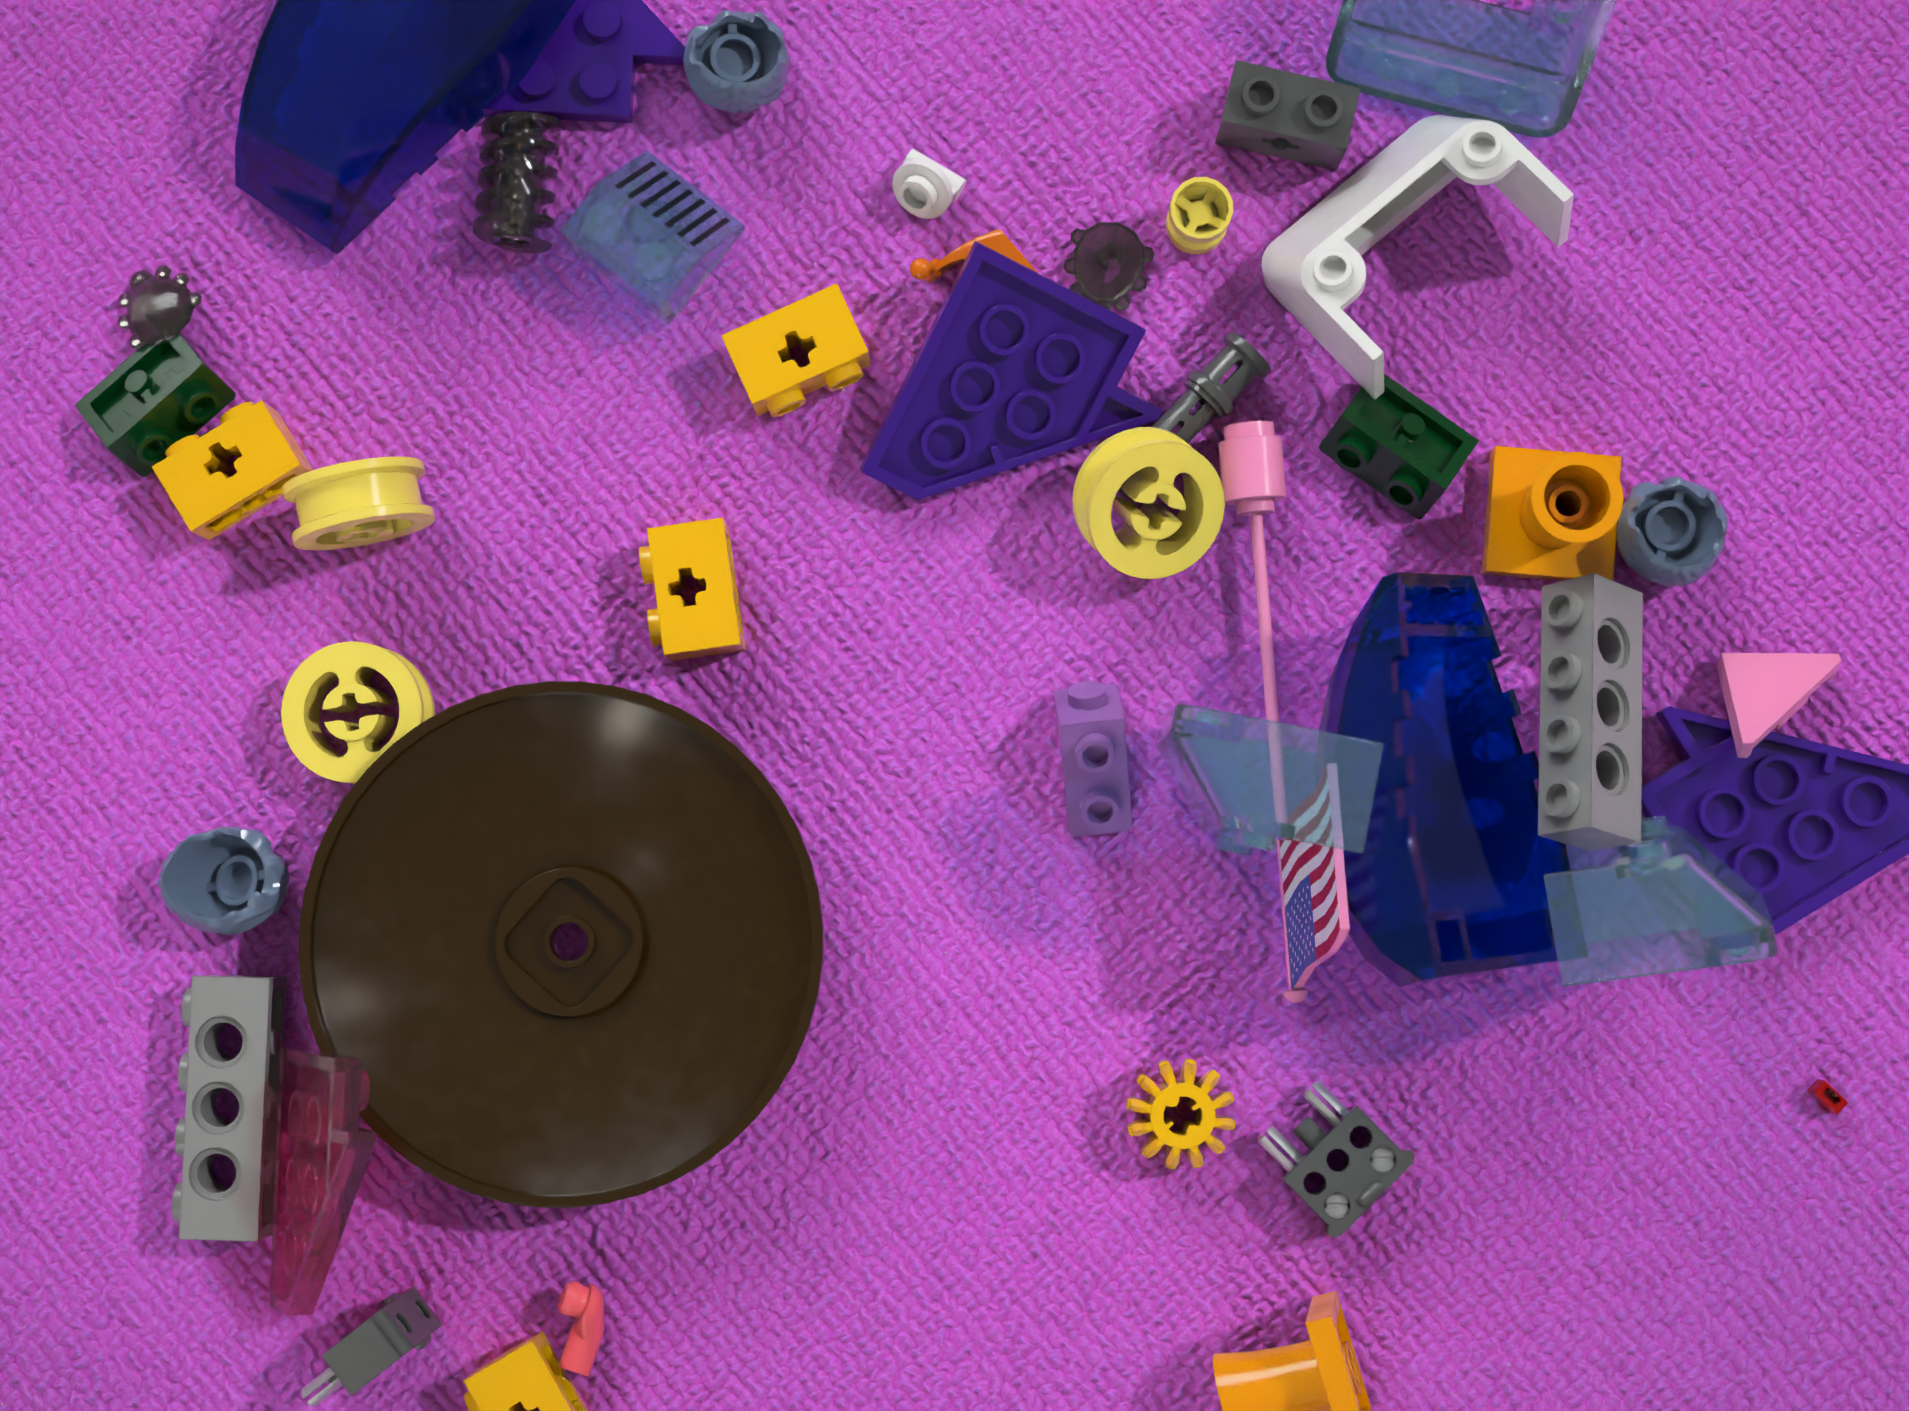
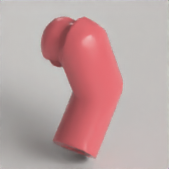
M571 1281L565 1284L558 1301L559 1312L563 1315L574 1317L558 1367L589 1377L604 1333V1294L593 1283L584 1286L580 1282Z

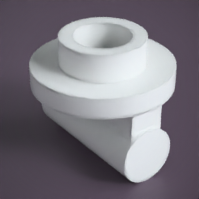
M912 149L906 156L903 164L895 172L892 187L896 199L904 209L917 217L932 219L942 215L951 202H955L959 198L967 180Z

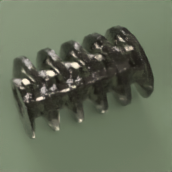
M509 112L490 116L482 122L481 135L487 142L480 146L479 160L485 166L477 173V184L484 190L475 196V209L481 214V216L473 221V233L478 239L498 248L518 253L536 254L551 249L552 243L535 237V231L553 228L554 223L553 218L537 212V206L555 204L556 194L539 188V182L557 179L558 170L541 163V158L559 155L560 145L543 139V134L561 131L562 123L556 117L534 112Z

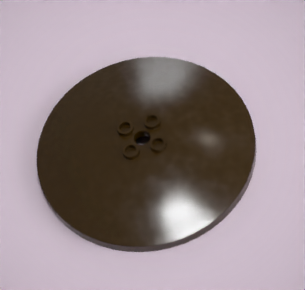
M547 681L515 685L484 693L445 709L422 722L392 744L360 777L346 795L329 823L315 854L308 877L299 926L301 985L310 1026L322 1058L339 1089L358 1115L385 1143L409 1162L437 1179L469 1193L500 1202L543 1208H575L606 1204L644 1194L673 1182L703 1165L732 1143L763 1111L777 1093L794 1065L811 1026L819 997L824 963V921L820 890L813 863L795 820L781 796L762 771L737 746L711 726L686 711L647 694L617 686L582 681ZM568 923H575L581 926L588 937V946L585 953L574 961L566 960L559 956L554 946L556 932L560 927Z

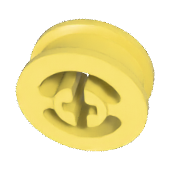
M1137 427L1112 435L1090 453L1078 472L1073 489L1072 504L1074 518L1081 534L1111 566L1132 577L1158 579L1185 570L1207 552L1220 530L1224 516L1225 498L1217 471L1203 455L1193 449L1187 442L1167 430L1154 427ZM1180 473L1184 481V498L1173 484L1175 477ZM1118 490H1123L1133 501L1143 503L1140 510L1128 499L1116 496ZM1157 496L1169 507L1180 509L1176 517L1162 504L1154 503ZM1112 505L1124 521L1123 527L1118 532H1114L1112 527Z
M399 456L368 458L322 467L290 479L282 486L284 499L296 505L300 527L292 533L293 545L303 550L344 549L403 537L430 526L435 522L434 509L431 506L422 504L418 481L426 474L424 462L417 458Z
M353 641L329 645L316 651L304 660L295 670L286 686L281 708L282 726L286 740L301 763L324 778L354 784L392 744L422 722L435 716L434 700L430 687L414 664L394 651L370 643ZM377 671L390 682L398 698L399 720L396 730L390 741L379 750V741L392 729L394 717L380 714L369 715L360 718L359 724L341 720L324 722L332 735L346 741L348 750L343 756L328 744L322 733L319 718L322 699L327 689L339 678L338 686L326 696L323 710L343 713L358 709L359 703L374 707L393 705L390 698L384 692L373 688L370 684V676Z

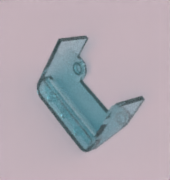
M1340 0L1325 61L1326 69L1334 82L1358 87L1361 93L1453 117L1492 121L1500 124L1508 131L1530 137H1549L1563 130L1571 119L1617 0H1534L1529 13L1479 0Z
M1175 705L1161 719L1156 747L1203 833L1216 837L1214 849L1252 856L1253 848L1274 851V849H1277L1276 839L1296 840L1360 854L1363 853L1384 743L1191 705Z
M1667 816L1641 818V842L1587 851L1561 842L1551 843L1556 873L1544 874V882L1562 987L1746 963L1770 958L1778 954L1774 925L1763 895L1684 828L1679 826L1668 827Z

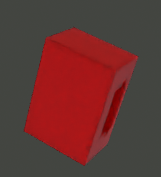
M1817 1079L1807 1089L1830 1113L1838 1114L1848 1104L1825 1080Z

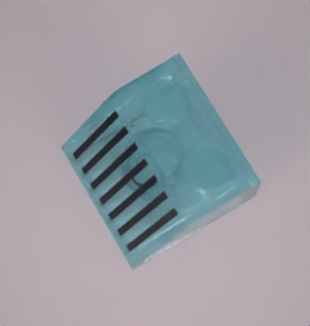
M645 151L600 180L561 228L560 232L574 253L669 325L746 228L739 220L650 152Z

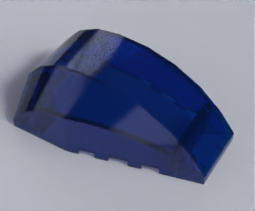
M268 0L242 95L235 142V186L338 255L396 200L393 194L416 172L419 175L426 172L439 159L436 153L461 129L467 133L486 115L482 109L501 91L506 90L509 93L525 78L576 0Z
M1395 572L1381 578L1355 619L1330 677L1317 737L1315 787L1323 774L1326 764L1336 763L1350 924L1348 934L1364 959L1399 987L1475 977L1589 957L1566 844L1538 836V792L1534 780L1539 779V761L1535 750L1523 752L1512 717H1516L1522 714L1514 689L1502 692L1492 663L1493 659L1502 655L1475 578L1470 575Z

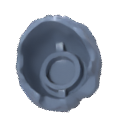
M723 10L716 15L711 24L695 26L688 32L683 64L690 87L701 101L733 114L739 112L747 114L750 111L759 109L762 105L770 104L779 97L786 82L789 54L781 29L774 22L768 20L762 12Z
M1669 476L1660 481L1659 484L1642 482L1631 489L1623 505L1617 525V545L1625 563L1639 575L1650 582H1657L1659 585L1666 587L1675 585L1682 587L1696 582L1712 569L1725 545L1728 519L1724 508L1714 492L1706 487L1686 481L1679 476Z
M218 827L204 833L187 836L185 840L178 843L176 848L168 854V858L162 863V870L158 874L160 877L158 885L161 889V898L165 902L167 909L177 915L180 921L193 928L222 935H235L248 931L263 923L269 916L277 913L284 902L289 884V872L285 862L272 851L271 842L268 838L257 830L237 827Z

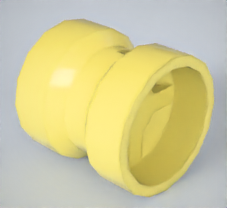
M1193 177L1183 182L1175 190L1166 217V232L1172 244L1179 250L1192 255L1205 254L1216 249L1225 237L1233 214V200L1227 188L1219 181L1208 177Z

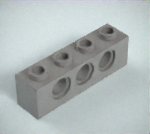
M1595 573L1542 586L1538 836L1587 851L1641 843L1643 593Z
M245 975L192 976L191 988H187L184 992L181 1016L183 1025L189 1027L188 1053H183L180 1059L178 1083L180 1090L186 1092L185 1118L179 1119L175 1132V1150L177 1156L183 1157L182 1183L176 1184L172 1196V1217L175 1222H180L179 1239L260 1241L275 1234L287 977ZM228 1023L234 1025L242 1035V1048L235 1058L225 1055L219 1046V1034ZM223 1088L232 1091L239 1101V1113L232 1123L223 1120L216 1110V1098ZM218 1154L229 1157L235 1165L236 1178L230 1188L222 1186L214 1178L212 1167Z

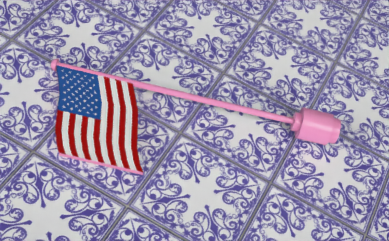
M1247 421L1223 427L1224 441L1218 443L1220 472L1225 505L1236 506L1238 516H1250L1289 989L1282 991V993L1289 1002L1299 1003L1308 994V989L1302 988L1315 967L1338 952L1350 930L1336 763L1326 764L1314 791L1293 809L1289 819H1287L1263 515L1274 513V502L1287 498L1282 437L1275 436L1274 422Z

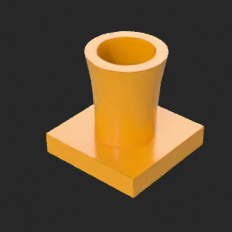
M1494 446L1490 450L1481 574L1564 581L1595 573L1613 581L1617 520L1623 508V489L1620 482L1622 456ZM1555 501L1560 502L1564 506L1567 516L1558 512Z
M1337 1290L1312 1297L1305 1322L1310 1340L1255 1351L1213 1354L1214 1376L1223 1411H1373Z

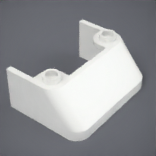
M1443 115L1429 116L1419 120L1273 240L1264 251L1262 272L1265 286L1269 292L1374 400L1384 393V352L1343 310L1361 295L1366 284V266L1361 255L1456 177L1472 185L1493 184L1557 247H1560L1568 240L1574 194L1506 128L1498 123Z

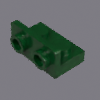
M168 322L74 406L108 450L141 477H146L154 471L152 466L167 458L165 451L172 444L198 432L235 399L236 393L209 367L186 337Z
M1384 374V393L1374 400L1361 387L1321 442L1319 449L1333 459L1342 469L1353 473L1384 495L1394 506L1405 510L1416 519H1422L1445 492L1479 440Z

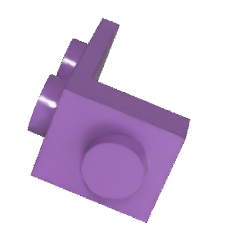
M1084 681L1070 686L1069 689L1053 690L1055 714L1061 741L1069 834L1077 837L1129 831L1132 828L1125 719L1117 685H1103L1095 681Z

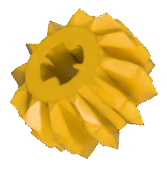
M1186 1058L1184 1060L1180 1079H1175L1173 1068L1167 1060L1159 1061L1158 1071L1163 1080L1162 1084L1156 1086L1145 1074H1140L1136 1079L1139 1086L1151 1094L1148 1101L1137 1097H1128L1126 1099L1125 1106L1127 1109L1146 1113V1118L1133 1121L1127 1125L1128 1133L1130 1136H1141L1153 1131L1154 1133L1143 1144L1141 1152L1146 1158H1151L1157 1154L1164 1144H1167L1164 1164L1168 1169H1176L1181 1149H1186L1188 1159L1194 1168L1203 1166V1156L1198 1145L1205 1142L1217 1154H1221L1225 1149L1222 1141L1211 1134L1213 1128L1216 1127L1226 1131L1235 1129L1236 1121L1233 1118L1215 1113L1216 1109L1229 1106L1234 1102L1233 1094L1229 1091H1221L1208 1096V1093L1216 1086L1220 1075L1213 1069L1204 1073L1200 1080L1194 1084L1197 1065L1193 1059ZM1180 1097L1191 1098L1187 1105L1192 1110L1197 1109L1195 1120L1184 1121L1181 1130L1170 1129L1173 1122L1168 1117L1164 1118L1166 1106H1177Z

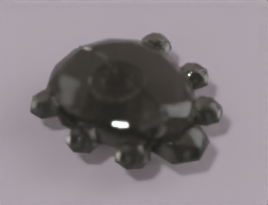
M1099 222L1086 230L1075 229L1071 232V241L1076 244L1073 251L1074 257L1066 259L1063 265L1066 273L1075 274L1077 282L1070 286V290L1107 309H1110L1112 303L1120 311L1128 309L1131 301L1127 293L1131 289L1138 292L1146 289L1147 281L1141 274L1144 270V263L1151 262L1155 255L1153 249L1144 246L1135 231L1117 222Z
M166 265L158 266L155 270V275L145 269L133 273L128 281L132 292H125L118 298L120 307L127 308V314L120 316L117 322L122 330L130 329L132 337L129 339V343L132 349H139L144 345H160L175 338L189 323L194 308L201 303L202 296L196 291L190 293V289L186 287L190 280L186 273H178L174 279L169 278L171 270Z

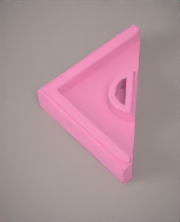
M1721 653L1716 668L1738 758H1748L1751 755L1752 749L1773 729L1778 730L1807 703L1809 696L1820 685L1836 675L1841 662L1839 654Z

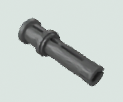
M1230 331L1224 337L1225 346L1200 372L1193 370L1186 377L1187 381L1184 383L1187 389L1186 392L1151 427L1170 432L1176 424H1180L1181 427L1175 435L1189 443L1214 416L1219 419L1223 416H1228L1234 410L1232 402L1257 376L1265 378L1271 371L1269 364L1245 339ZM1236 364L1238 366L1236 371L1221 384L1219 382L1220 379ZM1199 402L1202 406L1193 415H1190L1189 411ZM1119 489L1123 495L1134 502L1123 490Z

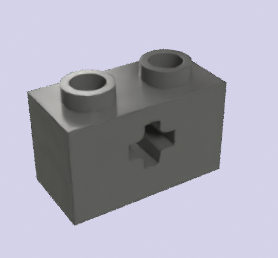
M1236 60L1229 81L1215 143L1336 171L1347 149L1360 88Z

